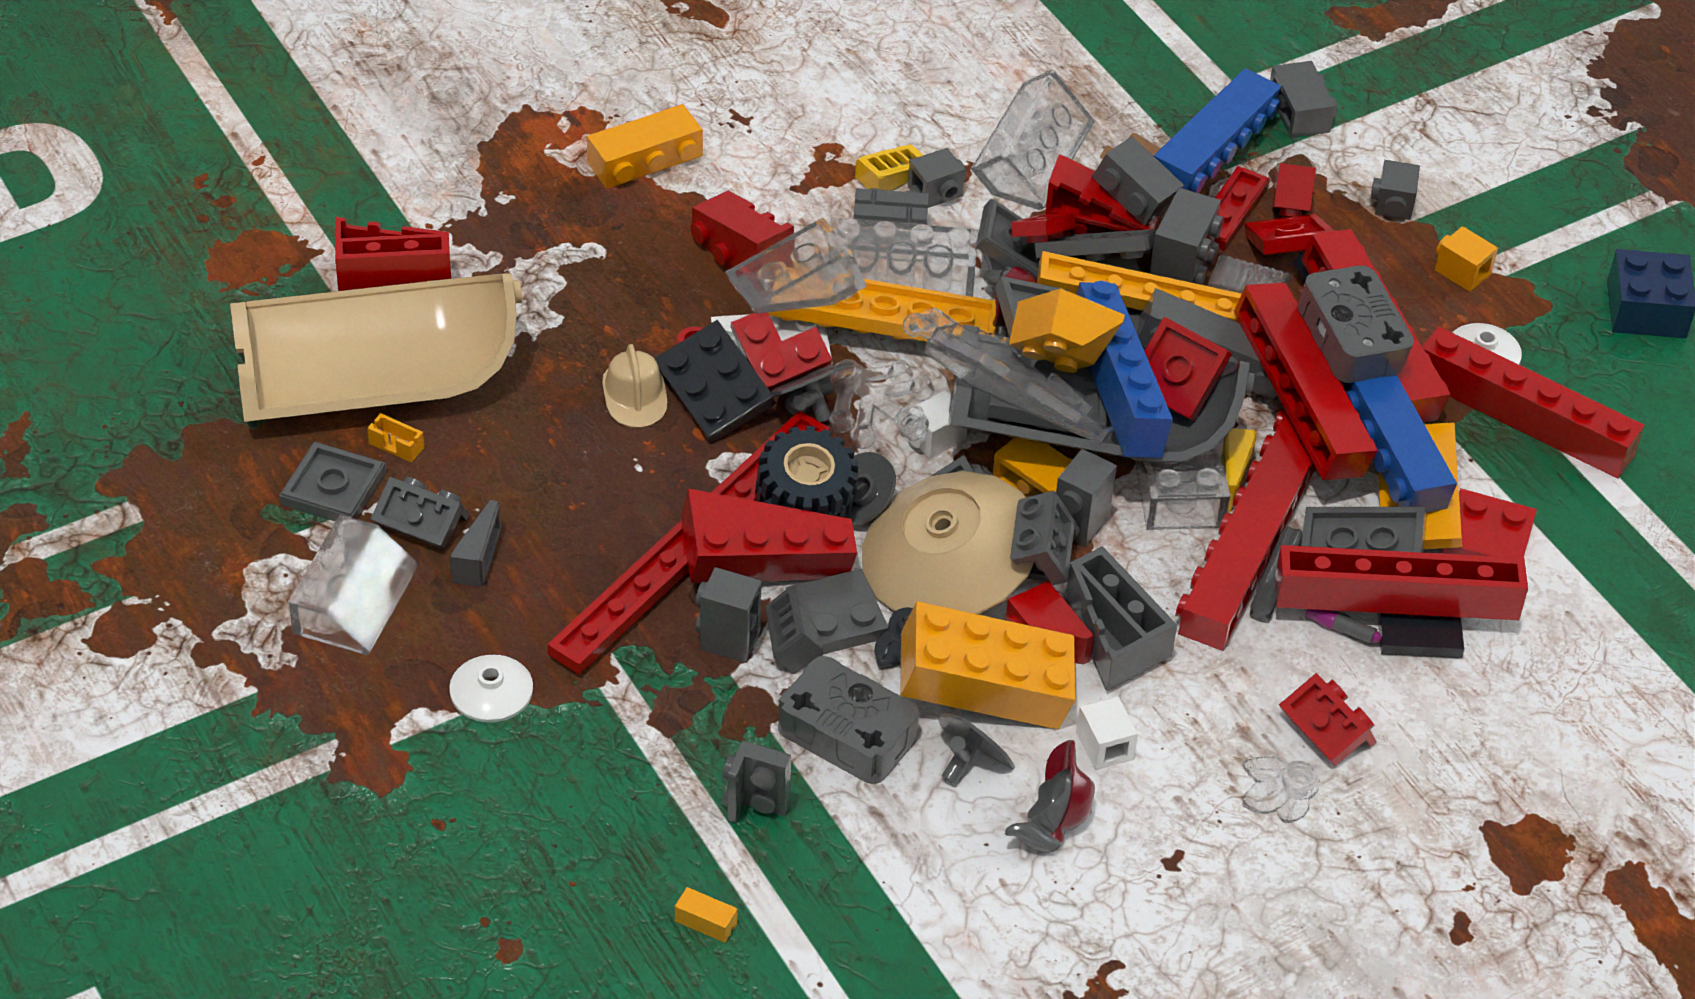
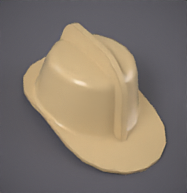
M628 344L626 352L616 355L610 362L609 368L603 374L602 384L606 407L610 416L619 424L629 428H645L660 421L667 411L668 400L665 383L654 357L642 351H635L633 344Z

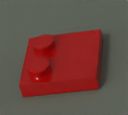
M1316 214L1245 223V237L1264 255L1299 250L1305 252L1312 234L1334 231Z
M1165 316L1144 350L1168 408L1192 421L1196 419L1232 356V353Z
M1460 488L1459 503L1462 547L1442 548L1441 553L1524 558L1537 509Z

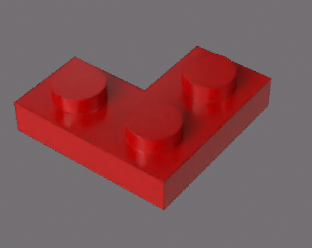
M766 308L731 322L730 328L743 355L769 391L829 366L832 363V358L817 327L782 341Z

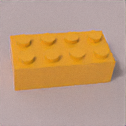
M916 601L901 631L900 696L1059 730L1075 702L1074 635Z

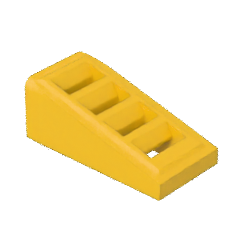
M912 144L862 156L856 160L855 178L867 189L877 188L891 191L908 182V158L914 159L923 156V154Z
M1232 428L1224 437L1221 451V505L1223 511H1232L1237 490L1242 486L1257 439V432L1255 430Z

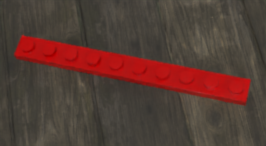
M799 410L711 493L756 501L755 486L761 452H764L765 444L769 440L774 441L775 435L781 431L789 434V428L798 427L799 430H806V426L815 427L814 431L822 432L823 429L830 431V428ZM682 520L547 644L549 656L580 675L689 572Z

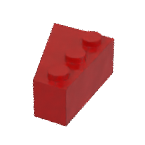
M1058 155L1048 182L1045 214L1075 213L1076 228L1063 231V235L1158 229L1160 215L1147 225H1142L1092 178L1094 170L1064 155ZM1151 253L1143 254L1141 258L1149 259Z
M729 190L692 207V224L690 229L695 241L703 244L713 254L717 263L724 265L735 276L736 281L742 287H746L755 297L773 290L779 265L793 267L794 226L787 222L783 225L776 223L773 214L768 211L763 214L754 211L755 206L753 203Z
M335 217V263L338 291L451 279L449 232L403 226L401 232L381 229L380 223L371 221L368 222L367 227L347 225L346 218Z

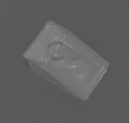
M823 217L725 271L729 280L755 314L834 305L841 300L850 298L854 293L867 286L853 252Z
M1215 448L1183 463H1149L1134 460L1146 530L1208 529L1220 527L1222 519L1228 511L1230 493L1225 468Z

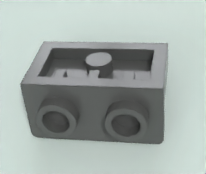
M389 477L370 520L378 526L445 550L459 519L467 521L470 514L461 504L462 498L446 490H440L439 494L428 491L424 483L411 477H405L403 481Z
M1055 491L1022 498L1018 501L1010 559L1015 565L1035 561L1037 568L1045 573L1052 585L1068 582L1075 526L1074 518Z
M742 741L736 756H728L722 779L728 781L723 795V804L728 805V821L737 823L744 805L751 806L762 813H775L785 816L791 797V754Z

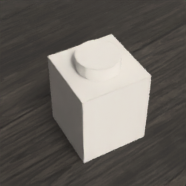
M946 390L908 409L906 436L915 448H919L930 459L967 438V429L948 425L951 395Z
M1117 696L1106 700H1094L1087 705L1080 706L1076 733L1095 770L1134 760L1138 733L1120 698Z

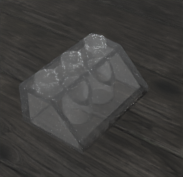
M339 515L288 601L292 633L369 655L416 571L417 562L378 525Z

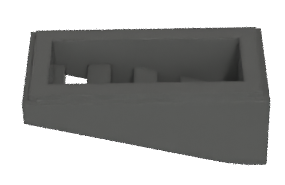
M490 500L452 552L449 558L452 582L482 587V584L484 585L502 528L500 504H498V501Z
M796 584L790 586L765 605L774 659L790 672L797 673L823 653L819 634L800 587Z

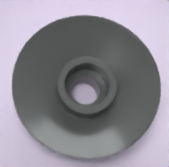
M864 452L854 455V459L858 461L859 466L858 479L852 508L849 515L844 517L852 519L853 526L867 523L876 518L887 507L896 487L895 470L890 461L881 454Z

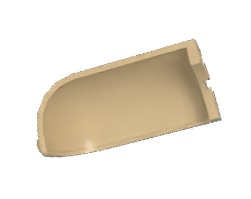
M512 273L230 303L236 353H244L245 364L237 365L244 422L450 398L479 388L501 369L514 343L517 314L516 304L522 303L520 280H513Z

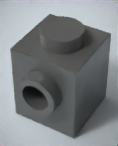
M948 148L909 160L907 187L910 191L917 193H929L928 208L963 196L966 169L963 162L956 159Z
M1384 159L1381 177L1373 179L1370 199L1377 200L1375 215L1411 220L1417 195L1420 165Z

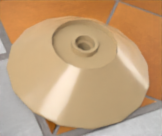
M967 471L929 476L899 491L891 499L883 512L873 519L862 543V570L876 599L893 611L905 607L913 608L916 601L978 615L1004 602L1028 578L1034 561L1015 565L1010 559L1017 504L1020 499L1026 498L1024 494L996 476Z

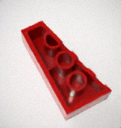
M688 489L681 519L691 583L708 582L715 567L761 581L817 580L852 570L858 553L852 519L694 489Z

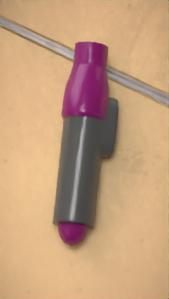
M1307 609L1305 617L1316 621L1328 629L1337 630L1370 644L1379 642L1382 639V635L1376 628L1355 621L1345 613Z

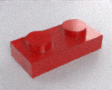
M1075 213L1040 214L1011 222L1012 237L1026 236V243L1046 242L1051 238L1063 237V231L1076 228Z

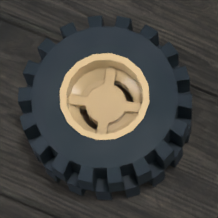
M806 426V430H799L798 427L789 428V434L781 431L775 435L774 441L769 440L765 444L764 452H761L755 486L756 501L843 518L845 515H849L854 500L859 466L858 461L854 459L855 453L852 448H844L845 440L839 436L836 438L831 437V431L823 429L822 432L814 431L815 427Z

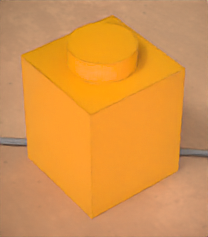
M1462 226L1451 236L1446 235L1439 242L1436 249L1438 258L1435 271L1471 292L1492 274L1498 247Z

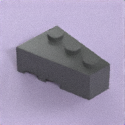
M1103 546L1070 562L1066 595L1073 611L1094 635L1091 654L1107 690L1172 656L1177 624Z

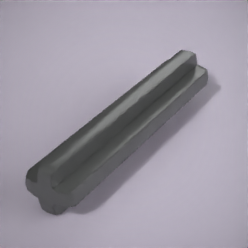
M1287 526L1282 530L1250 605L1251 610L1249 613L1252 618H1259L1261 621H1267L1271 618L1276 606L1275 572L1281 545L1301 546L1303 533L1300 529H1293Z

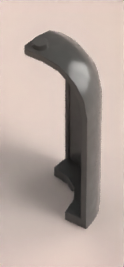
M964 324L960 333L953 377H956L950 397L948 425L1073 449H1084L1089 452L1149 463H1183L1212 450L1234 427L1245 396H1250L1252 393L1255 374L1249 372L1250 363L1238 361L1235 366L1223 370L1194 421L1168 408L1173 421L1162 458L1124 457L1108 414L1106 415V427L1103 438L1093 436L1082 437L1071 432L1055 429L1044 430L1033 425L1017 422L1007 423L987 417L994 360L1093 378L1089 366L1077 369L1075 373H1068L1057 370L1054 367L1055 363L1045 359L1034 360L1022 355V350L1009 345L1010 339L978 333L979 327Z

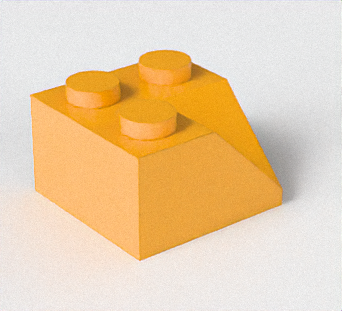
M1060 288L1018 301L1009 345L1022 350V355L1034 360L1045 359L1055 363L1054 367L1057 370L1075 373L1077 369L1095 364L1122 325L1125 315Z

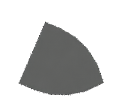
M850 361L793 380L777 387L771 393L773 396L781 395L803 386L805 392L794 397V407L797 410H804L811 406L815 419L819 422L831 419V415L818 380L853 365V362Z
M942 713L939 716L938 721L942 729L955 736L949 742V747L954 756L941 775L945 780L956 784L977 750L1011 769L1015 767L1007 753L967 719L951 713Z

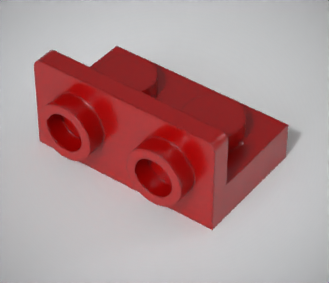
M1315 673L1282 701L1279 706L1335 767L1364 741L1369 747L1377 743L1371 732L1375 725L1360 707L1353 711L1344 702L1348 699V696L1333 679L1326 683Z

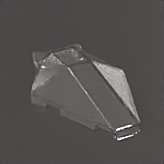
M930 308L922 313H912L904 319V332L911 337L922 336L928 340L924 352L970 387L1098 444L1107 441L1116 428L1111 426L1103 429L1090 417L1096 408L1056 373L1052 372L1048 378L1045 377L1034 367L1037 360L1023 356L1022 350L1010 346L1009 337L992 332L988 334L981 329H978L975 333L955 322L937 308Z

